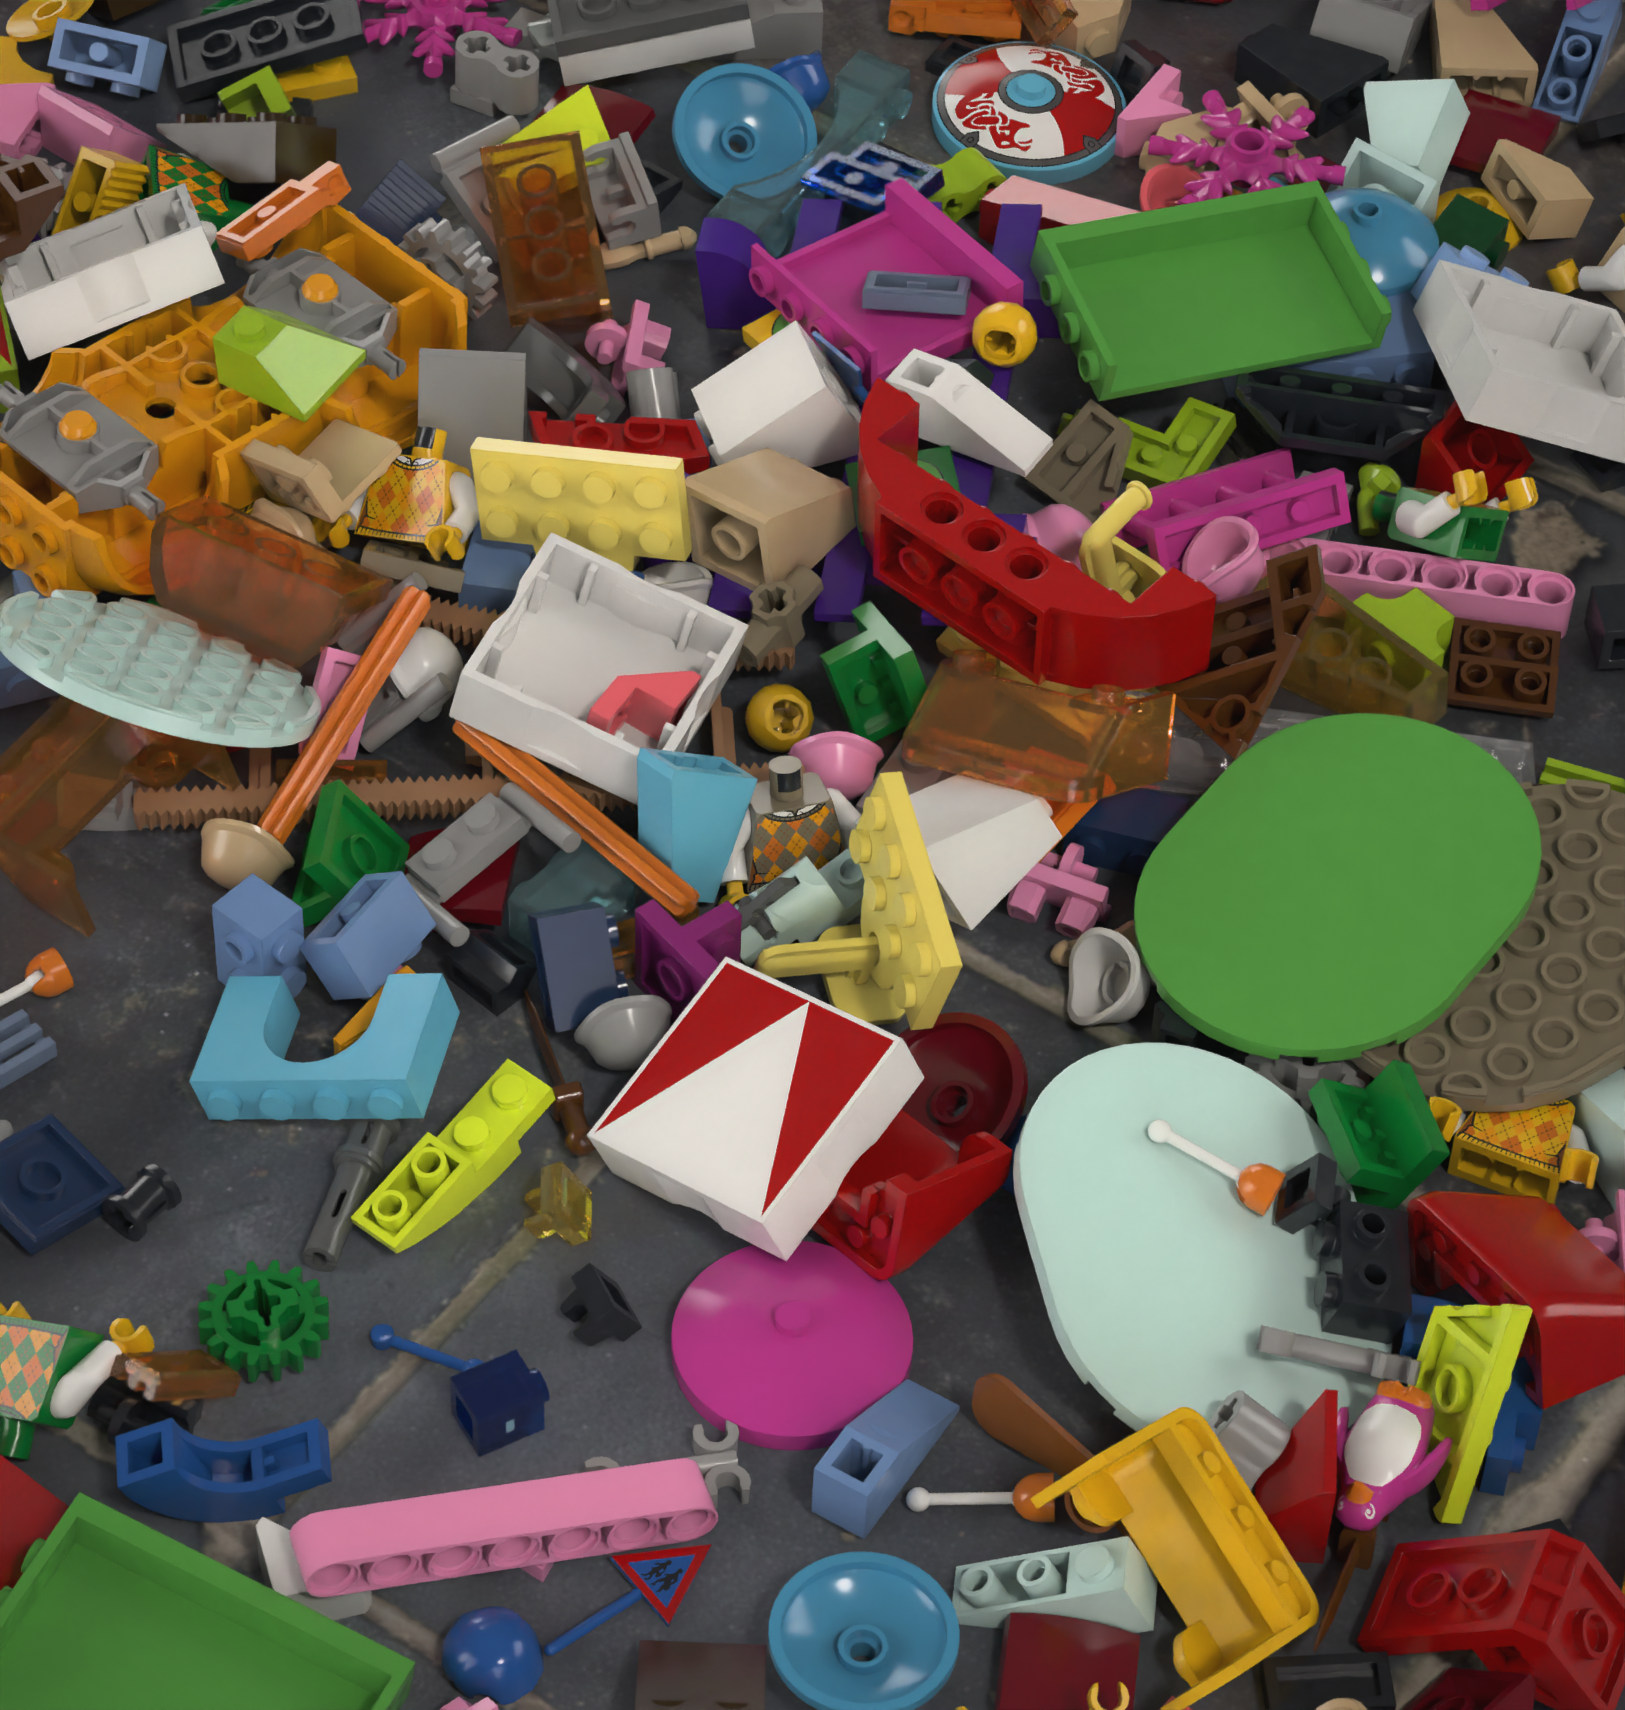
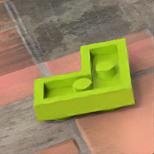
M1189 397L1165 434L1119 417L1118 419L1128 425L1134 434L1122 477L1131 481H1140L1151 488L1207 471L1237 427L1235 414Z

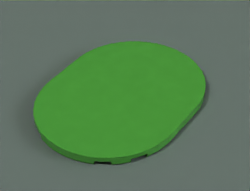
M1372 713L1332 715L1292 725L1264 738L1242 753L1153 850L1140 876L1134 905V935L1141 964H1144L1150 977L1157 985V992L1175 1013L1208 1037L1249 1054L1280 1060V1055L1315 1057L1317 1062H1331L1361 1057L1362 1051L1376 1048L1392 1041L1397 1045L1418 1034L1437 1020L1452 1005L1525 917L1533 901L1539 879L1542 851L1538 820L1531 802L1522 787L1497 759L1468 739L1445 728L1407 717Z

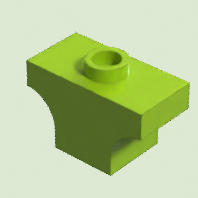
M1416 587L1405 595L1394 599H1382L1366 592L1352 602L1346 640L1370 657L1378 667L1387 670L1424 699L1439 687L1443 659L1449 651L1455 616Z

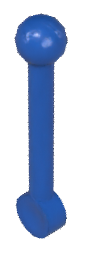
M378 1324L371 1329V1344L378 1350H387L391 1347L458 1370L470 1382L480 1381L485 1376L486 1366L480 1359L472 1358L465 1361L394 1335V1329L388 1324Z

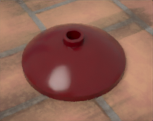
M966 1012L939 1014L933 1028L911 1030L908 1027L901 1032L898 1037L904 1040L925 1077L902 1107V1110L958 1153L962 1141L967 1136L976 1132L985 1131L1005 1144L1019 1123L1028 1093V1074L1025 1060L1018 1045L1011 1036L990 1019ZM967 1104L964 1111L955 1117L957 1110Z

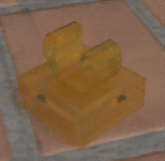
M562 1161L541 1168V1187L533 1189L525 1195V1202L539 1214L525 1219L524 1226L536 1238H546L557 1232L571 1247L591 1240L592 1192Z

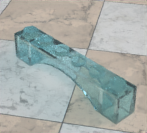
M859 50L835 76L834 121L820 144L803 159L780 172L759 180L734 185L708 213V218L727 219L747 227L761 239L771 256H780L786 247L787 241L796 231L803 199H824V194L865 156L879 141L882 142L884 140L887 130L895 121L903 119L907 115L913 100V94L909 91L910 70Z

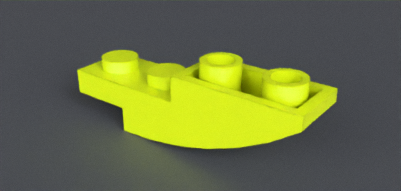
M507 1059L437 1137L427 1132L350 1217L352 1223L396 1254L431 1235L477 1198L522 1153L518 1141L555 1101L553 1089L510 1059Z

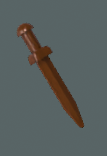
M524 989L523 994L530 1022L555 1085L551 1087L555 1096V1101L549 1106L551 1115L555 1121L563 1122L567 1133L564 1143L568 1151L576 1156L589 1155L596 1148L587 1136L593 1127H589L584 1114V1091L579 1081L565 1082L542 1020L527 990Z
M1389 1514L1386 1515L1381 1521L1387 1523ZM1379 1524L1370 1531L1343 1527L1337 1550V1560L1343 1563L1321 1616L1313 1649L1314 1652L1319 1648L1335 1618L1355 1567L1368 1570L1371 1567Z

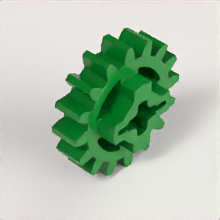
M272 1260L267 1271H259L254 1261H248L246 1274L239 1276L233 1270L227 1269L224 1271V1287L213 1283L207 1286L208 1301L199 1302L198 1304L200 1345H207L208 1360L211 1363L224 1359L225 1374L232 1376L240 1368L248 1370L249 1382L255 1383L261 1371H269L271 1377L276 1382L281 1381L282 1368L289 1366L297 1373L303 1372L304 1355L317 1359L321 1356V1340H328L330 1336L329 1301L327 1297L320 1296V1283L317 1279L303 1283L301 1267L296 1266L287 1274L280 1272L279 1260Z

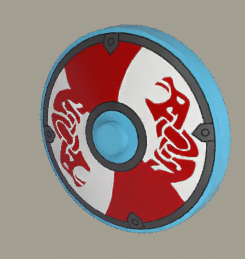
M1004 42L971 51L945 69L934 88L931 120L939 143L951 157L965 148H977L1007 179L1015 175L1046 185H1053L1086 176L1102 167L1114 156L1117 119L1126 108V102L1123 92L1114 78L1099 64L1080 53L1064 47L1040 42Z

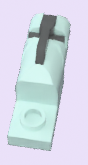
M849 848L819 870L805 856L773 881L752 892L749 896L743 897L738 904L734 905L742 914L740 958L746 966L752 967L763 949L791 944L796 939L799 943L816 942L825 930L835 926H844L861 914L865 880L860 864L853 862Z

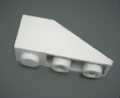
M913 349L885 380V382L896 389L905 391L916 402L920 403L918 438L942 447L949 445L953 451L1023 477L1029 474L1053 446V439L959 364Z

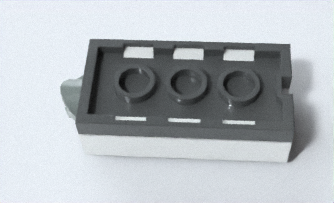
M547 0L549 13L542 20L528 23V31L533 44V54L536 55L538 60L550 58L560 63L564 86L590 83L609 77L638 73L644 70L673 64H683L693 60L722 54H732L737 51L755 48L747 0Z

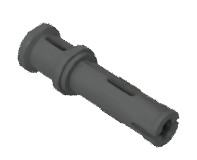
M349 1119L348 1123L351 1131L347 1141L337 1148L332 1159L336 1175L303 1252V1260L311 1268L323 1272L335 1270L351 1228L354 1225L350 1217L361 1206L368 1187L374 1185L382 1178L386 1168L383 1157L388 1145L397 1141L401 1131L400 1122L397 1119ZM370 1123L374 1124L372 1131L370 1130Z

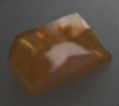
M579 130L479 148L510 326L524 325L530 315L543 325H583L604 322L607 319L614 320Z
M208 495L158 513L151 533L149 571L156 600L161 606L197 622L198 629L206 634L232 638L245 644L244 649L256 657L264 659L275 658L292 667L299 668L321 654L325 647L335 644L348 630L361 611L387 600L393 582L388 577Z

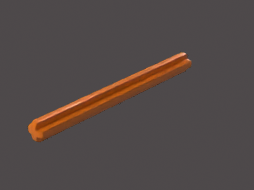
M408 586L403 589L256 826L269 832L282 845H284L431 608V603L429 602L430 595L425 590H419L414 586Z
M455 721L452 730L456 736L509 780L520 786L579 833L585 843L677 918H683L696 909V903L700 896L694 887L536 757L463 722Z

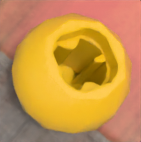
M1004 301L997 302L984 308L975 318L972 327L973 346L979 357L990 365L1010 368L1023 363L1034 351L1037 342L1036 323L1030 312L1019 304Z
M775 683L763 687L751 698L747 707L745 721L748 734L759 746L770 752L785 753L790 751L791 747L797 742L808 738L814 716L811 702L800 690L788 684Z

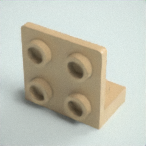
M335 419L299 456L294 455L283 445L278 444L274 447L256 439H253L240 452V455L269 498L334 523L340 516L351 509L354 501L376 479L386 473L389 465L402 453V449L394 440Z

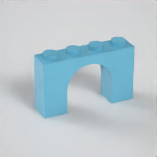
M442 973L388 974L373 1019L364 1034L354 1044L344 1051L323 1060L304 1063L284 1060L301 1014L283 977L229 976L189 1082L209 1120H393L424 1118L460 1011Z

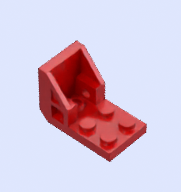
M1553 1529L1397 1543L1357 1642L1365 1652L1387 1651L1388 1656L1472 1649L1489 1671L1531 1674L1536 1684L1534 1699L1555 1710H1615L1625 1685V1595L1584 1542Z

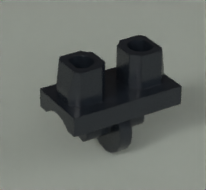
M141 1361L126 1362L95 1391L88 1406L87 1416L109 1426L107 1441L115 1447V1436L169 1418H173L182 1429L193 1435L194 1426L200 1420L205 1397L203 1391L185 1382L171 1390L155 1382L156 1374L150 1365Z

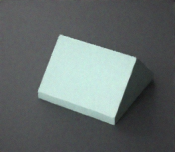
M1356 137L1341 166H1346L1343 186L1330 184L1326 193L1346 188H1370L1385 191L1410 202L1425 214L1433 224L1435 222L1441 182Z

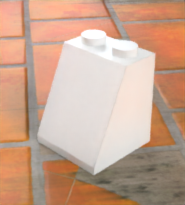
M796 320L691 389L700 409L694 413V417L704 434L710 440L713 439L714 443L708 446V450L717 465L767 447L789 458H795L810 468L858 455L859 423L862 413L857 402L829 359Z
M969 769L909 795L948 920L969 930H973L1062 838V835L1050 818L1053 815V810L1042 796L1032 790H1029L1027 793L1017 790L1005 779L997 775L990 778ZM860 817L854 822L856 826L859 822Z

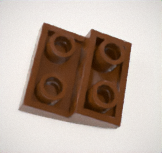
M1455 617L1451 637L1445 704L1553 718L1559 672L1558 659L1561 632Z

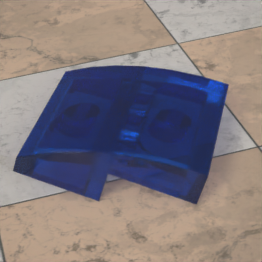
M865 141L848 156L831 151L800 176L801 185L875 214L885 211V185L903 178L926 199L945 186L942 169L869 141Z

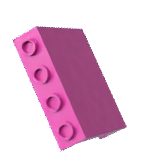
M903 178L885 185V211L776 260L758 243L751 245L749 280L756 294L760 297H765L773 304L790 324L796 320L821 351L822 349L811 334L814 331H817L861 368L863 386L869 392L877 378L885 381L913 349L945 359L973 346L972 327L974 320L987 306L1004 301L1017 303L1023 307L1024 281ZM874 270L965 276L971 278V295L966 315L862 308V291L867 274Z

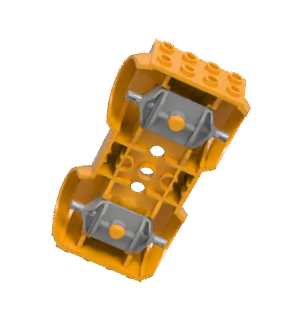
M338 204L335 206L327 205L312 216V220L307 226L284 236L268 261L264 258H259L248 262L236 257V265L248 272L250 277L246 285L229 297L211 305L203 306L192 305L191 297L148 313L85 349L58 348L51 353L49 364L40 382L28 395H24L9 381H5L4 386L0 384V403L9 409L5 414L3 422L0 423L1 561L8 568L22 570L32 579L36 589L45 597H50L55 589L92 592L94 595L105 591L121 596L155 595L177 587L194 574L210 555L223 529L225 519L267 494L240 455V452L253 439L274 447L278 444L283 445L294 455L299 456L333 420L339 419L394 440L402 450L412 446L416 427L418 426L420 348L467 350L468 297L458 288L451 286L430 271L423 263L416 261L399 249L388 238L381 236L367 226L352 212L345 210ZM245 305L281 311L365 349L367 358L306 422H303L220 384L213 337ZM174 409V415H172L171 417L162 419L158 418L161 415L167 413L168 411Z

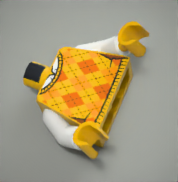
M417 426L411 455L400 454L389 465L386 473L376 479L354 501L353 506L348 512L340 516L334 523L316 516L313 518L312 525L317 541L323 542L329 535L333 547L338 549L344 548L350 541L347 529H355L354 534L367 539L377 538L428 549L435 561L441 560L444 552H448L452 560L462 559L467 554L469 535L479 521L476 490L469 469L443 460L448 432L431 427Z
M1431 1097L1429 1099V1107L1444 1140L1450 1142L1452 1136H1455L1447 1171L1448 1174L1505 1195L1539 1196L1547 1203L1554 1205L1560 1183H1565L1566 1180L1575 1184L1583 1183L1586 1185L1585 1188L1593 1189L1599 1156L1590 1151L1585 1132L1573 1124L1576 1107L1572 1102L1563 1099L1531 1109L1509 1112L1463 1111L1457 1104L1445 1098Z

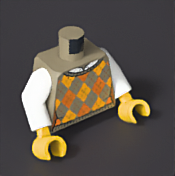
M785 755L772 759L768 764L769 780L756 783L728 865L722 876L721 886H726L727 894L721 898L718 906L727 900L734 905L737 900L749 896V894H744L743 885L748 893L754 892L773 881L805 856L808 857L817 870L821 869L849 848L850 833L853 829H856L854 822L861 814L838 789L826 788L817 773H802V762L799 758Z

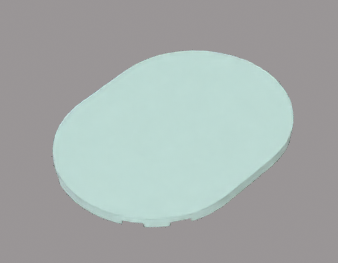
M1145 1042L1119 1045L1085 1056L1054 1077L1034 1103L1021 1130L1020 1139L1014 1153V1193L1051 1325L1067 1360L1085 1385L1090 1382L1098 1393L1115 1408L1114 1415L1135 1431L1143 1429L1180 1407H1189L1195 1410L1209 1424L1219 1405L1229 1395L1238 1390L1245 1392L1287 1424L1290 1429L1295 1426L1325 1389L1338 1390V1411L1341 1407H1348V1429L1352 1428L1368 1402L1375 1395L1377 1386L1385 1378H1376L1366 1373L1274 1355L1256 1349L1261 1325L1306 1336L1391 1353L1392 1342L1385 1344L1322 1332L1321 1307L1316 1306L1314 1303L1315 1284L1320 1274L1319 1256L1314 1255L1312 1249L1313 1235L1316 1227L1310 1224L1292 1235L1275 1225L1278 1194L1267 1213L1262 1216L1249 1209L1240 1201L1236 1190V1180L1168 1142L1156 1143L1152 1141L1148 1134L1150 1124L1155 1120L1162 1119L1170 1124L1174 1133L1241 1170L1249 1165L1263 1163L1286 1173L1319 1152L1337 1162L1326 1135L1317 1123L1287 1093L1250 1068L1218 1054L1185 1045ZM1337 1168L1335 1185L1347 1189L1351 1194V1201L1357 1202L1351 1184L1346 1183Z

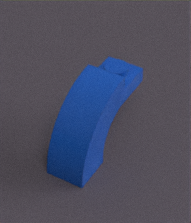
M173 1418L115 1436L118 1489L137 1504L157 1513L178 1519L225 1523L271 1517L286 1512V1496L332 1482L328 1430L318 1418L243 1441L226 1442L200 1438L182 1429Z

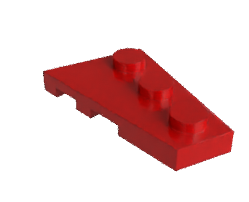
M528 411V429L534 443L683 458L684 472L688 474L699 473L709 469L710 454L695 420L631 416L625 421V424L596 422L595 414L576 413L575 421L547 420V412Z

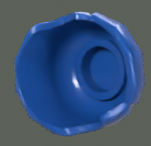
M488 1606L464 1613L456 1619L441 1645L442 1667L450 1681L454 1682L455 1687L469 1699H473L475 1695L480 1694L493 1697L501 1705L512 1704L534 1689L544 1671L543 1649L535 1631L518 1613L505 1607Z

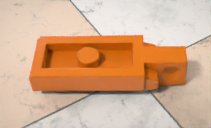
M890 0L888 31L910 36L916 31L921 33L923 31L934 32L936 35L947 38L949 35L955 37L973 35L982 36L984 39L992 42L1020 39L1022 24V3L1020 1Z
M328 161L301 181L290 179L215 233V239L221 252L248 262L262 258L273 249V244L288 233L307 226L311 222L312 216L327 205H337L351 191L341 165Z

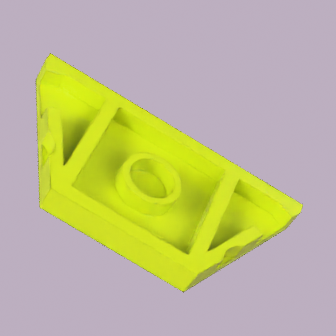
M1501 1304V1306L1464 1305V1307L1450 1305L1434 1306L1416 1359L1421 1361L1415 1387L1430 1395L1435 1411L1433 1430L1427 1454L1431 1453L1446 1437L1452 1439L1450 1453L1434 1478L1441 1499L1433 1508L1436 1519L1441 1523H1462L1486 1449L1492 1441L1493 1428L1504 1395L1511 1384L1512 1371L1533 1309L1529 1306Z

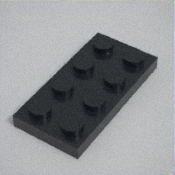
M253 0L166 26L176 90L182 103L200 97H208L267 66H270L275 75L369 48L359 0Z

